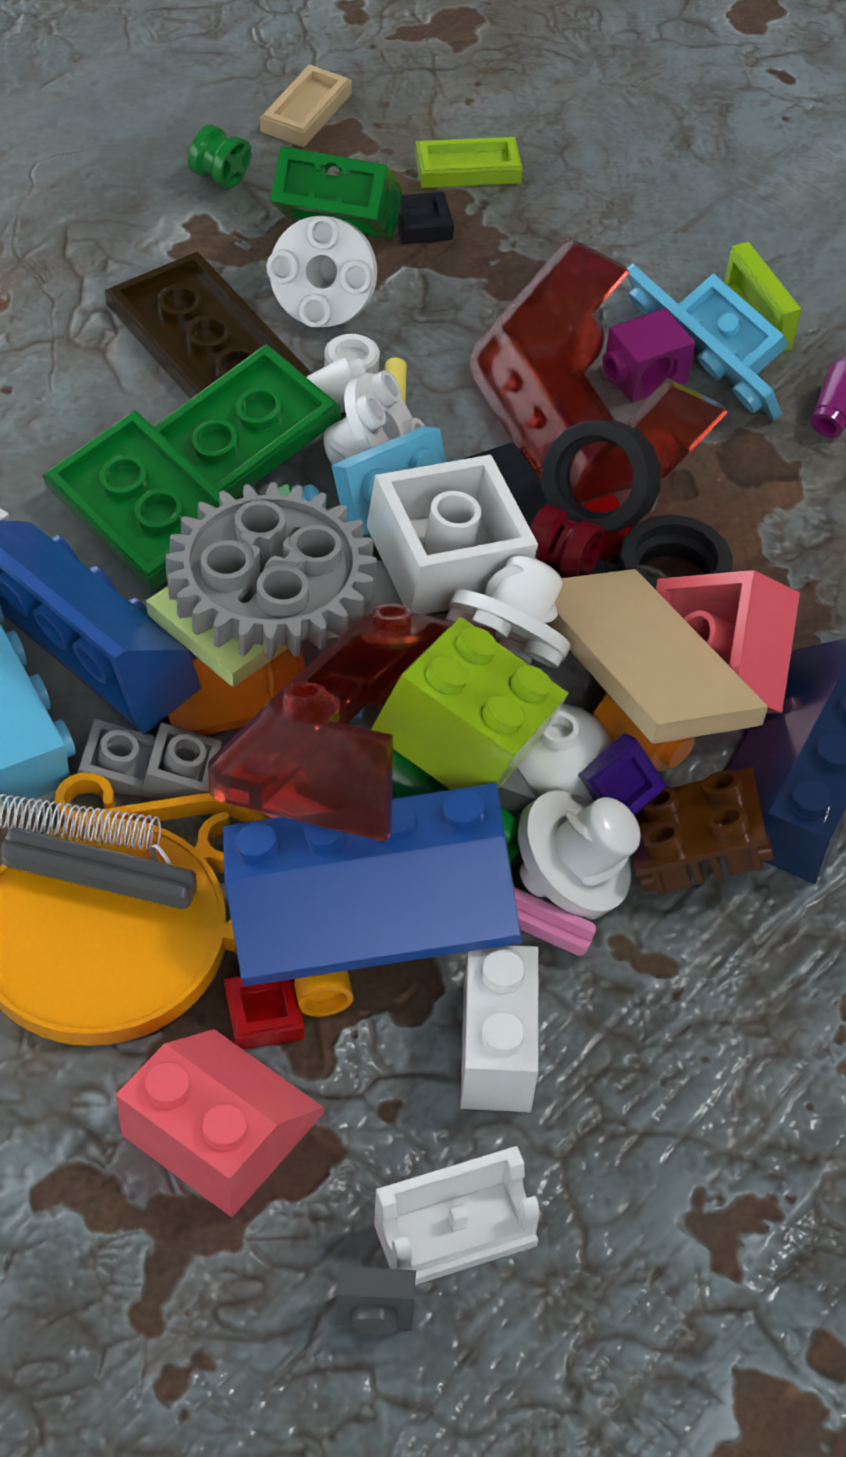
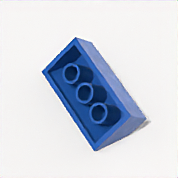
M0 520V606L3 615L142 734L145 735L167 717L168 714L201 689L193 665L197 657L172 635L158 626L148 616L147 607L135 597L126 600L121 596L110 578L99 567L92 566L88 569L78 560L70 545L59 535L50 538L32 522Z
M497 783L223 826L225 885L240 974L244 987L522 943Z

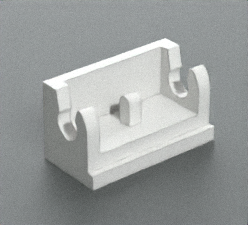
M511 1147L376 1189L374 1226L390 1269L416 1270L415 1285L536 1247L538 1245L536 1230L539 1220V1206L536 1196L526 1197L523 1187V1177H525L524 1161L518 1147Z

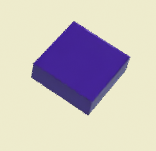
M626 733L620 736L578 774L594 801L603 797L616 799L626 805L633 815L667 787L638 740Z

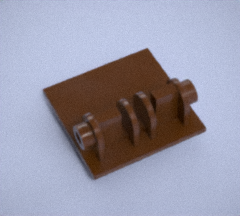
M753 767L738 771H718L700 781L673 788L666 787L634 815L641 834L640 844L633 853L634 871L636 878L640 877L645 892L657 889L658 894L663 895L667 892L692 886L687 868L688 864L691 865L697 885L705 884L700 861L707 859L711 861L717 881L723 880L724 872L720 856L723 855L730 876L753 870H762V862L774 860L771 842L765 831Z

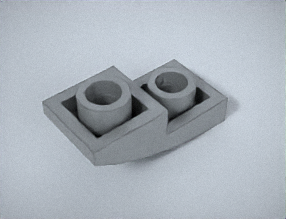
M94 718L78 773L93 772L99 774L110 782L114 793L138 797L170 799L209 793L222 741L164 723H160L157 736L144 735L139 731Z

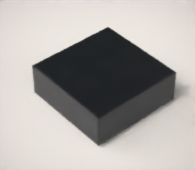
M444 192L401 196L396 224L402 244L453 240L454 223Z

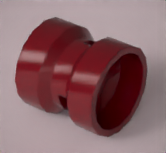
M546 504L540 509L530 525V530L538 543L535 554L537 560L547 565L552 564L559 567L562 576L566 578L590 575L603 549L605 541L604 527L588 520L577 523L569 519L565 510L550 504Z

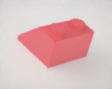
M755 570L657 579L656 591L768 706L766 714L782 713L800 592Z
M215 1029L164 1043L116 1094L121 1135L231 1218L324 1114V1107Z

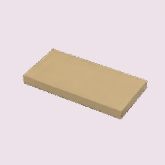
M636 569L561 578L563 586L555 601L558 616L552 622L546 624L570 642V651L652 744L763 725L768 706Z

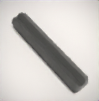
M21 828L8 830L1 845L0 854L2 855L3 864L7 867L179 909L188 908L196 893V873L193 870Z

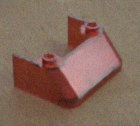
M571 237L562 244L477 342L470 359V371L473 379L512 442L515 443L540 479L542 463L550 444L566 428L583 421H615L584 373L598 358L604 345V329L594 312L630 272L625 265ZM667 378L625 424L640 430L654 446L661 465V479H663L714 428L728 411L723 404ZM596 441L584 446L575 455L570 469V485L577 501L583 503L633 488V468L629 457L620 447L610 442Z
M389 603L376 606L372 613L363 616L273 696L211 757L208 762V788L211 796L227 804L386 842L391 836L393 735L347 724L368 703L384 706L401 675L455 621L412 613L409 607L401 604ZM475 626L484 629L485 631L490 633L495 639L496 630Z

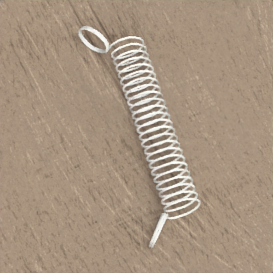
M6 794L0 795L1 829L5 828L6 823L8 830L12 829L13 825L16 828L18 810L21 804L22 811L18 828L21 827L23 829L25 812L28 806L29 814L25 830L28 829L29 825V831H31V819L34 807H36V817L32 831L34 832L36 827L37 833H41L43 829L45 835H48L50 831L51 835L55 836L58 829V836L62 837L65 831L67 839L70 838L72 832V837L76 840L80 831V840L84 841L87 833V840L91 842L95 830V843L99 842L102 832V843L106 844L109 835V843L113 845L117 832V815L120 813L122 818L120 819L116 844L120 846L124 835V816L128 814L129 819L124 835V846L128 847L132 831L131 818L135 815L136 821L131 838V847L135 848L139 835V818L142 816L143 823L138 842L139 849H142L146 837V820L149 817L151 823L147 833L146 850H150L154 861L160 862L155 855V852L158 850L166 863L172 865L166 853L159 846L161 824L158 816L152 819L151 815L145 818L144 814L137 816L136 813H133L130 816L129 812L123 814L122 811L116 813L115 810H111L108 812L107 809L101 811L100 808L94 810L93 807L86 808V806H81L79 808L78 805L72 807L71 804L65 805L62 802L57 804L55 801L50 803L49 800L43 802L42 799L36 801L35 798L29 800L27 797L21 799L20 796L14 798L13 795L8 797ZM2 796H5L6 799H5V801L3 802V806H2L1 797H2ZM12 797L13 801L11 802L9 808L8 798ZM17 798H19L20 802H19V804H18V806H17V810H16V801H15V800H16ZM24 799L27 800V804L25 805V808H23V802H22ZM33 800L34 805L31 810L30 801ZM40 801V802L42 803V805H41V807H40V809H39V813H38L37 803ZM7 802V815L2 827V814ZM46 802H48L49 807L47 808L46 815H45V806H44V804H45ZM14 803V817L9 828V817ZM55 803L56 808H55V810H54L53 817H52V807H51V806H52V804ZM62 804V805H63V810H62L61 815H60V814H59V806ZM70 806L71 810L67 818L66 807ZM43 807V820L38 832L39 817ZM75 807H77L78 811H77V813H76L75 820H74V811H73V809H74ZM82 808H84V809H85V813H84V815H83V819H82V823H81V811H80V810H81ZM50 809V822L48 830L45 832L47 815ZM91 809L93 813L88 825V810ZM57 810V824L53 834V822ZM99 810L100 814L96 823L95 812ZM104 811H106L107 816H106V818H105V822H104V826H103V816H102V813H103ZM63 812H64V814H65L64 826H63L62 834L60 835V825H61V820H62V816H63ZM72 812L71 828L69 835L67 836L69 818ZM111 812H113V813H114V818H113V821H112V824H111V829H110V816H109V815H110ZM78 814H79V825H78V830H77V834H76V837H75V836H74V833H75V825H76L77 817H78ZM86 815V827L82 838V828ZM101 817L100 832L98 839L96 840L98 824ZM93 818V829L89 840L90 826ZM157 818L159 825L157 844L151 846L154 832L153 822ZM107 819H108V829H107V834H106V838H105V841H104V832H105L106 822H107ZM114 821H115V831H114V836H113V840H112V843H111L112 829H113V825H114ZM130 822L129 836L126 844V835ZM121 823H122V834H121L120 842L118 843L119 832H120V827H121ZM136 825H137V833H136L135 843H134V846H133L134 833H135V828H136ZM144 827V836L142 840V845L140 846L142 831ZM150 829H152V830H151L150 843H149V847H148V839H149Z

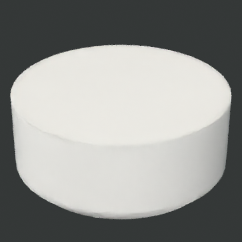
M359 334L340 335L333 338L325 347L324 367L343 356L347 361L359 357L366 373L377 374L379 371V348L373 340Z

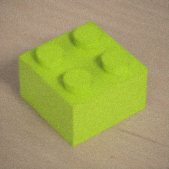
M460 617L401 675L370 732L450 790L497 783V788L499 789L536 746L569 693L551 681L549 676L541 669L527 664L497 643L490 633L482 628L475 627Z

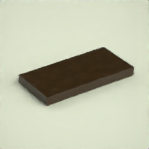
M198 251L105 290L106 305L190 399L265 344L270 346L305 377L312 374Z

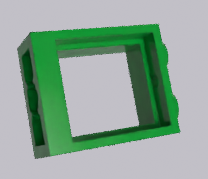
M280 146L270 202L292 223L312 216H333L353 224L364 236L393 241L403 188L386 164ZM336 166L339 169V175L327 174L328 169Z

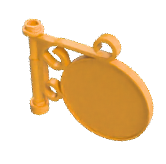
M276 758L268 762L263 768L264 775L304 793L310 789L311 781L307 769L302 767L300 762L294 758ZM80 772L66 778L60 783L55 792L54 801L57 804L62 802L66 805L78 795L93 793L103 799L104 809H107L108 812L111 810H115L116 813L122 811L123 814L129 812L130 816L133 813H136L137 816L144 814L145 818L151 815L152 819L158 816L160 821L215 814L208 818L199 829L195 848L176 834L161 828L159 846L166 853L172 865L190 869L196 873V893L188 908L179 909L7 867L2 864L0 866L1 1011L16 1024L40 1037L60 1043L82 1046L110 1045L130 1041L155 1032L173 1022L194 1005L207 990L221 965L225 949L237 954L232 920L230 919L227 922L223 892L214 871L225 873L224 852L215 850L211 843L216 837L223 834V826L230 825L229 817L244 823L272 819V817L227 798L224 794L217 793L195 794L116 807L111 784L103 776L93 772ZM62 804L59 806V814H60V815H61V812H62V810H63V805H62ZM68 806L66 807L67 818L69 811L71 810V808H69ZM73 810V811H74V820H75V816H76L77 811ZM99 810L95 812L96 823L100 814ZM88 811V825L93 813L92 811ZM104 811V812L102 813V816H103V826H104L105 818H106V816H107L106 811ZM63 812L61 823L64 826L65 814ZM72 812L69 818L67 836L69 835L71 828ZM81 812V823L85 812ZM111 812L110 815H109V816H110V829H111V824H112V821H113V818H114V813H113V812ZM120 813L117 815V832L120 819L122 818ZM78 814L77 821H76V825H75V833H74V836H75V837H76L77 830H78V825H79V814ZM126 814V815L124 816V823H125L124 835H125L126 825H127V822H128V819H129L128 814ZM86 815L82 828V838L86 827ZM135 815L131 818L132 831L128 847L124 846V835L121 845L117 846V832L113 845L109 843V835L106 844L102 843V832L99 842L95 843V830L91 842L87 840V833L84 841H81L80 831L76 840L73 839L72 832L69 839L66 838L65 831L63 836L59 837L58 829L54 836L153 860L150 850H146L149 823H151L149 817L146 820V837L142 849L138 847L143 823L142 816L139 818V835L135 848L131 847L132 832L136 821ZM101 817L98 824L96 840L98 839L100 832ZM93 818L90 826L89 840L93 829ZM107 819V822H106V827H105V832H104V841H105L106 834H107V829H108V819ZM114 821V825H113V829H112L111 843H112L113 836H114V831H115V821ZM130 822L126 835V844L129 836ZM122 823L120 827L118 843L120 842L122 834ZM136 825L135 833H134L133 846H134V843H135V838H136V833H137V825ZM153 825L154 832L151 846L157 844L159 826ZM60 826V835L62 834L63 826ZM144 827L142 831L140 846L142 845V840L144 836ZM150 829V834H149V839H148V847H149V843H150L151 830H152V829ZM157 850L155 855L161 863H166L163 856ZM348 971L295 979L294 985L298 1007L306 1015L316 1017L333 1015L345 1010L353 1002V992Z

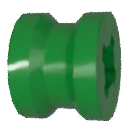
M212 124L206 125L197 133L192 141L188 154V166L192 172L202 177L212 175L215 183L224 188H234L240 183L248 170L252 156L251 146L248 141L237 136L227 138L225 131Z

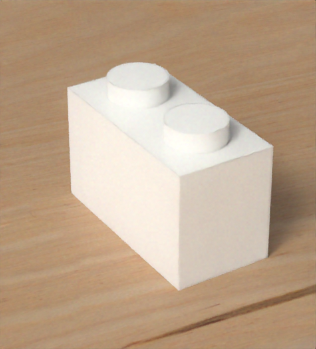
M507 945L468 951L463 986L460 1109L531 1112L538 1076V947Z

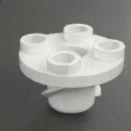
M312 216L291 225L278 239L266 264L273 292L280 305L293 318L310 327L340 325L356 317L369 303L377 281L376 258L367 238L353 224L333 216Z
M383 370L377 374L364 373L347 384L344 395L346 417L326 428L323 436L324 449L333 465L425 425L420 419L412 418L407 406L401 399L399 384L389 371Z
M513 556L508 559L504 569L496 572L488 581L485 595L458 589L449 603L451 609L445 620L450 625H453L460 617L464 618L475 627L484 629L494 638L500 640V645L529 665L534 659L546 666L558 668L561 661L565 660L571 648L570 642L563 635L546 624L552 622L558 616L555 601L562 589L563 581L553 568L537 559L527 556Z
M550 791L541 795L522 810L518 826L519 848L524 861L520 867V876L525 887L535 896H547L553 903L569 913L592 920L600 918L617 907L628 893L631 882L629 856L637 850L641 838L638 822L626 805L613 798L603 797L591 803L582 796L568 791Z

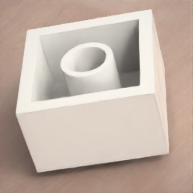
M491 455L375 475L366 527L409 618L450 610L449 603L458 589L485 595L488 581L496 572L504 569L509 558L513 556L535 558L538 543Z

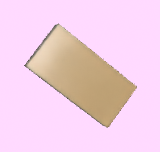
M308 65L260 117V132L304 148L352 94V80L316 66Z

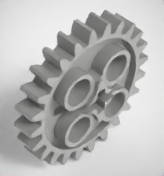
M270 482L266 495H257L255 490L249 484H246L243 487V498L237 500L223 490L219 492L218 508L204 502L198 503V519L183 516L181 519V534H171L170 553L166 554V576L168 579L169 599L177 600V615L179 618L192 617L193 633L196 635L214 628L215 647L223 646L232 638L239 640V655L245 656L254 644L263 645L267 659H273L277 645L284 644L287 645L289 651L295 657L300 656L301 641L307 639L320 649L326 648V631L328 630L338 636L345 637L348 630V619L361 621L364 615V603H371L373 600L377 558L373 557V539L363 537V522L361 520L347 522V506L344 504L327 510L325 493L316 495L310 501L304 500L302 486L296 485L290 494L285 496L280 495L276 482Z

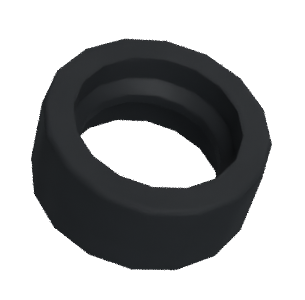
M583 421L566 428L550 444L542 463L541 488L547 504L565 510L570 520L577 523L588 520L604 527L605 534L615 533L636 525L652 510L661 488V465L654 446L640 430L621 421ZM596 441L610 442L620 447L629 457L633 468V488L628 499L618 508L609 512H594L583 507L575 498L570 485V469L575 455L584 446Z
M669 514L650 517L630 529L622 540L617 571L636 569L656 590L657 580L650 578L639 567L640 563L650 558L661 556L683 558L696 564L705 574L731 572L733 556L727 541L712 526L693 517Z

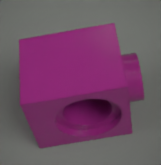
M664 308L610 327L606 353L603 355L602 360L603 369L608 380L612 384L617 385L633 403L688 383L695 341L670 312Z

